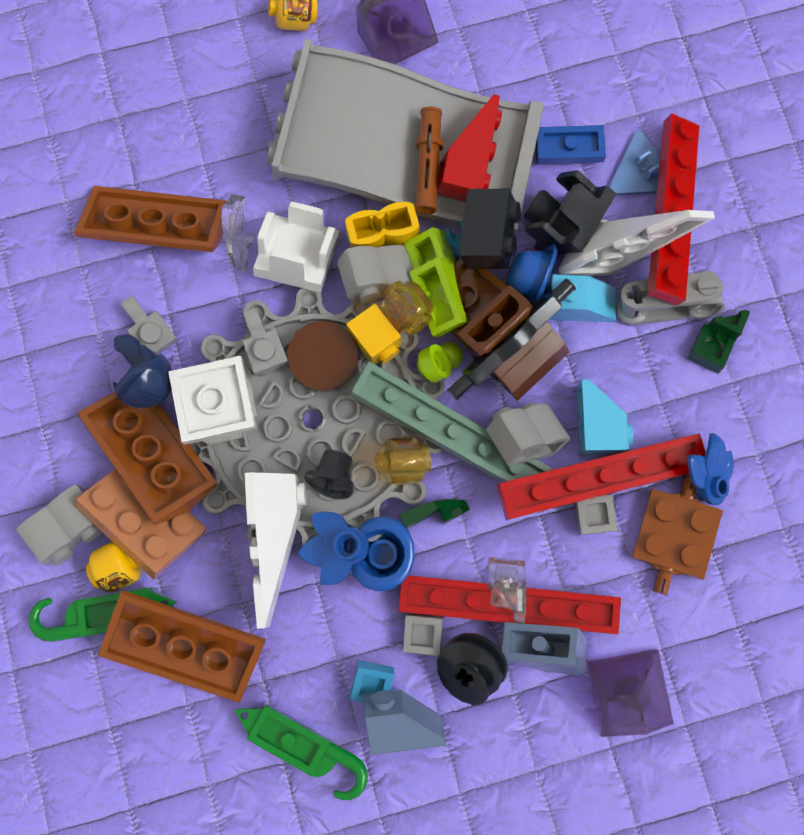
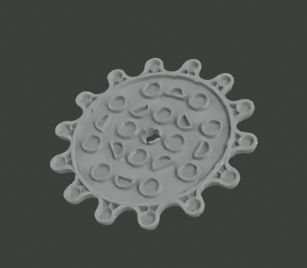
M302 288L296 294L294 310L287 316L279 317L274 315L268 306L260 300H253L247 303L243 312L257 307L266 332L276 328L287 357L290 341L295 333L305 325L318 321L334 322L347 329L346 324L371 307L374 302L361 303L360 300H352L343 313L331 314L324 309L320 292ZM248 325L246 335L238 341H228L219 335H210L203 340L201 351L210 362L237 356L242 357L246 377L251 383L257 416H254L257 429L242 432V438L207 445L204 441L189 444L202 463L211 465L215 471V480L218 486L203 498V505L206 510L217 514L233 505H243L246 507L245 473L295 474L299 478V483H305L307 501L306 505H300L301 515L297 526L304 546L310 539L318 535L312 522V515L315 513L327 511L340 514L348 525L358 529L360 525L371 518L380 517V506L388 498H399L410 505L419 504L424 500L426 487L413 473L412 463L420 454H438L444 449L349 395L368 362V359L357 345L358 363L350 381L337 390L318 392L299 384L291 373L289 364L255 376L242 340L252 337ZM405 326L399 333L401 336V347L398 348L400 351L398 355L385 364H382L380 361L376 366L431 398L437 399L444 393L445 382L441 380L433 383L422 375L413 373L408 368L407 358L418 346L419 337L416 330ZM315 410L322 414L323 421L317 429H310L304 426L303 418L307 412ZM409 436H415L422 443L423 447H413V444L409 450L406 448L404 451L405 448H397V451L401 452L395 453H400L399 455H389V451H396V445L395 447L391 446L389 438L390 440L399 437L400 439L402 437L409 439ZM336 450L352 458L353 463L349 479L354 483L355 489L349 498L332 499L314 490L305 481V473L308 470H315L324 451ZM251 524L247 531L250 542H252V537H256V529H252ZM376 535L368 541H377L382 535Z

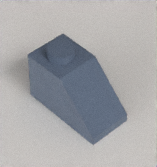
M505 622L502 653L506 657L507 662L545 672L584 675L587 638L579 628Z
M381 690L376 693L364 694L365 720L370 755L446 746L441 715L402 690Z

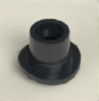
M326 450L323 452L319 465L315 470H308L305 473L304 479L314 490L332 499L349 498L355 489L354 483L349 479L353 460L347 454L340 451Z

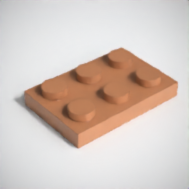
M115 469L75 499L74 506L153 580L197 542L207 530L190 512L154 526Z

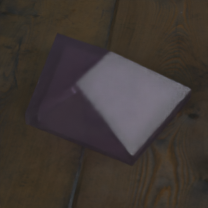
M361 0L356 6L357 32L372 58L397 64L439 43L425 0Z
M658 649L586 661L601 737L647 735L674 724Z

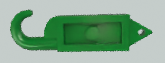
M152 588L127 591L160 603L166 600L168 606L171 607L177 603L173 599L153 592ZM120 593L79 599L72 602L67 608L65 625L45 627L40 622L42 609L50 605L52 599L40 600L29 613L28 623L30 630L35 637L48 642L106 633Z
M268 704L262 708H238L235 710L248 734V741L311 777L326 775L332 770L336 762L351 770L356 778L355 785L349 791L335 790L333 792L335 798L352 800L359 797L365 790L368 782V771L364 762L356 755ZM243 712L248 713V718L242 716Z

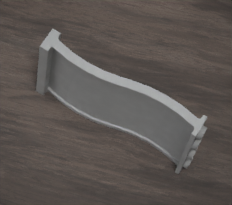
M305 38L302 51L296 50L294 54L292 71H295L296 75L294 82L287 81L283 102H287L288 105L286 113L279 112L275 133L280 134L277 145L271 144L267 165L272 166V179L279 180V177L301 180L354 193L386 205L396 202H411L415 207L419 150L416 149V139L420 136L421 109L433 106L442 110L440 138L443 139L444 143L443 150L439 153L440 163L448 149L491 97L448 86L376 58L340 49L316 46L312 44L311 39ZM499 100L498 110H502V118L497 131H494L492 139L497 145L493 160L488 162L487 173L491 174L488 189L509 188L516 202L520 203L522 210L544 103L531 100L529 104ZM431 133L429 134V150H428V153H430ZM429 167L427 168L426 188H428ZM437 195V212L433 214L416 212V215L462 227L461 220L464 219L466 202ZM515 223L514 234L518 229L519 223Z

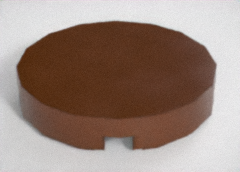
M327 321L309 323L298 330L289 343L287 353L290 371L298 383L318 392L337 390L349 382L356 370L359 357L355 340L347 329L334 322Z

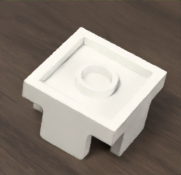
M290 202L288 218L267 211L257 237L258 257L253 267L254 276L321 293L339 241L340 231L333 227H324L323 210L321 208Z
M241 356L168 371L181 442L184 445L204 441L207 445L242 438V432L257 429L254 417L257 416L252 387L246 377Z

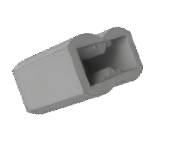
M388 245L379 248L373 246L352 247L346 249L337 261L346 294L350 300L371 303L380 297H391L392 301H401L406 299L402 293L406 291L410 296L411 292L415 289L409 273L413 270V266L404 245Z
M531 402L522 408L516 409L505 407L493 415L492 423L486 428L489 436L509 466L519 465L532 459L539 460L558 453L571 439L550 406L545 403L536 405L534 402Z
M75 484L53 499L45 508L26 519L16 529L40 564L47 566L52 564L54 566L61 565L73 556L74 552L72 549L80 542L89 543L102 534L74 506L75 499L85 492L83 487Z

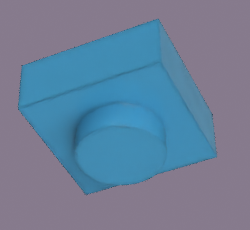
M358 660L349 692L350 701L364 703V694L376 693L381 690L390 691L395 675L394 667Z

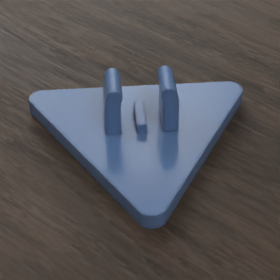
M635 132L609 186L617 195L657 193L660 155L643 132Z

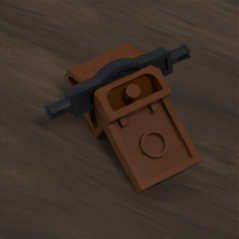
M460 258L454 264V271L468 323L450 333L465 346L474 361L462 371L463 375L447 390L458 401L473 385L478 386L490 375L518 401L569 353L566 343L550 326L547 320L562 307L561 302L575 291L576 287L570 280L565 278L550 294H544L536 303L531 305L511 285L507 287L488 269H468Z

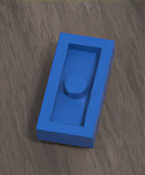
M604 125L539 127L536 140L537 164L604 162L606 158Z

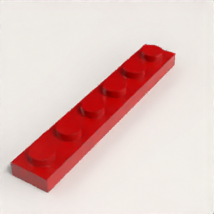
M673 113L663 123L655 215L693 210L700 125ZM691 232L651 253L648 295L676 306L686 301Z
M698 433L497 484L496 487L507 521L689 474L687 456L700 455L705 457L706 451L701 435Z
M408 575L403 583H401L398 612L502 623L579 628L580 631L619 635L621 597Z

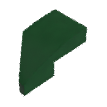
M745 309L739 311L736 315L724 318L722 316L714 317L709 324L704 325L700 329L687 358L719 374L726 365L735 341L742 334L750 311Z
M435 500L400 514L399 519L408 530L437 513L445 525L469 511L470 508L465 500Z

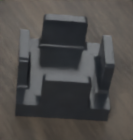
M579 170L559 173L556 181L568 191L561 203L546 190H541L537 193L524 214V218L529 222L524 230L537 241L533 248L538 251H544L549 245L555 244L558 250L557 254L582 252L617 195L609 186L597 187Z

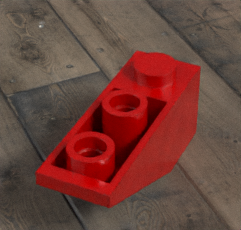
M493 94L441 159L438 171L437 195L466 202L468 189L489 188L491 174L487 173L488 162L493 160L497 145L492 139L494 131H497L502 118V110H498L499 95Z

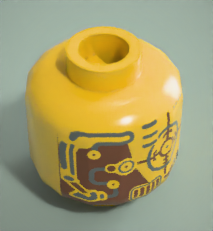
M269 0L268 15L269 17H275V24L279 29L307 31L310 24L316 23L317 0Z
M113 542L92 551L89 563L86 565L87 576L92 585L97 589L110 593L135 583L142 574V569Z

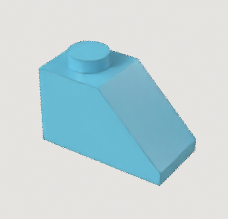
M552 274L546 287V293L550 294L565 278L574 284L576 290L561 302L562 307L548 320L616 321V287L586 275Z
M582 379L576 386L579 456L614 455L628 451L629 445L633 444L634 434L632 424H627V414L589 379Z

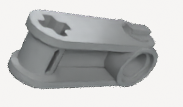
M702 271L689 274L686 301L676 306L648 295L649 279L632 281L627 283L620 293L621 300L617 304L616 314L618 319L628 325L691 318H709L719 314L725 308L722 296L723 284L715 272Z

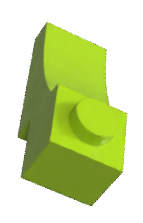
M432 227L404 242L413 266V270L409 273L432 336H443L467 324L468 320L455 277L454 264L456 260L451 246L446 240L445 231Z

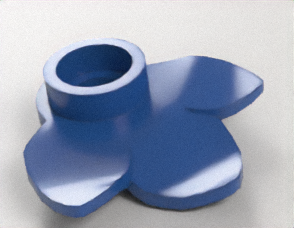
M710 433L705 457L688 455V469L698 497L710 505H719L729 493V480L733 473L734 460L732 451H726L724 441L715 433Z
M327 511L318 512L312 515V522L318 535L310 539L299 550L298 554L307 563L321 567V585L339 584L348 577L354 564H358L365 559L369 551V541L363 531L349 527L342 515ZM354 539L357 543V548L353 553H349L347 544L350 540Z

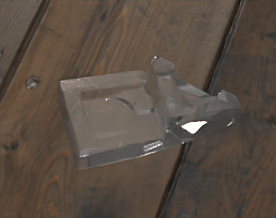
M231 194L222 206L223 234L228 254L235 269L245 271L248 265V248L253 243L255 234L242 231L245 197Z
M489 557L487 579L488 589L492 591L490 604L496 608H508L514 612V620L524 623L526 616L525 561Z

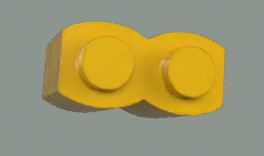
M411 202L392 203L380 211H359L345 219L350 248L357 246H373L376 248L388 245L405 246L404 242L419 235L420 226L414 204Z

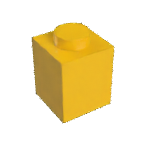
M376 303L346 324L347 331L371 363L376 365L381 361L382 364H385L400 352L398 348L401 347V336Z

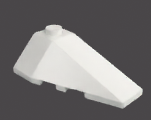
M685 210L614 221L601 220L582 252L566 253L559 267L560 275L610 276L715 219L714 212Z
M245 473L247 524H251L252 529H256V537H252L250 545V558L252 559L253 566L259 567V575H254L253 578L257 629L270 627L301 515L300 505H306L307 501L305 483H299V478L295 474Z

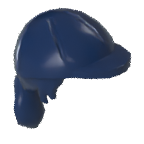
M124 334L116 336L114 338V349L123 354L131 367L118 383L112 382L115 396L122 403L135 408H149L160 404L168 397L172 390L168 371H172L171 364L163 354H158L147 346H141L140 341L133 335Z

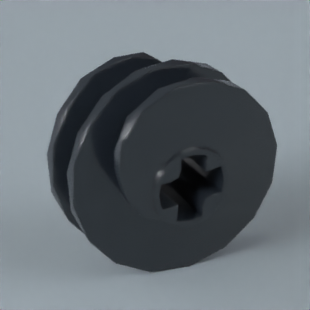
M462 633L454 636L440 651L437 659V673L443 686L452 696L470 705L484 703L488 696L499 689L501 683L507 677L508 665L506 657L500 648L488 638L476 633Z

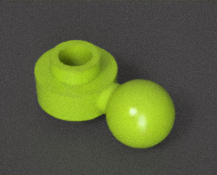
M446 342L440 346L433 344L419 352L418 370L424 378L433 383L441 381L450 376L451 370L460 366L463 361V351L459 345L453 342Z

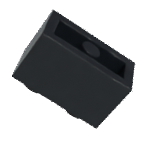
M509 188L468 189L459 256L468 269H509L510 259L516 255L517 250L514 227L515 223H519L521 218L520 203L516 202Z

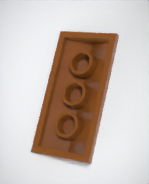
M93 186L74 233L75 237L214 252L222 242L227 200Z
M114 391L77 413L154 526L189 512L218 486L216 480L189 444L184 445L181 442L180 431L160 404L149 408L131 407L122 403L115 396Z
M122 590L98 656L240 703L266 639Z

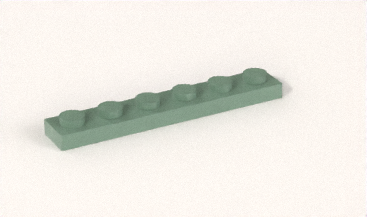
M370 361L363 368L349 394L501 483L554 470L540 460L534 459L519 465H507L485 428Z

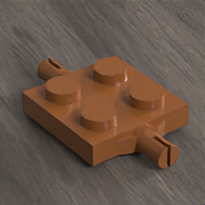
M688 474L685 475L680 494H668L655 489L650 490L631 556L632 559L648 563L658 570L652 591L668 596L673 575H686L698 580L705 579L723 510L704 505L695 499L696 487L692 484Z

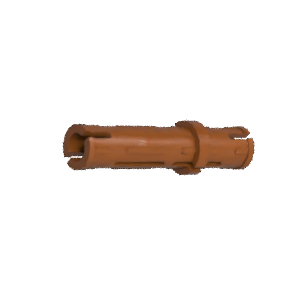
M428 106L420 111V136L416 139V149L419 150L415 211L421 214L437 212L439 153L443 150L444 143L443 139L440 138L442 110L437 107ZM431 133L430 153H428V150H429V134ZM429 167L428 188H426L427 168Z

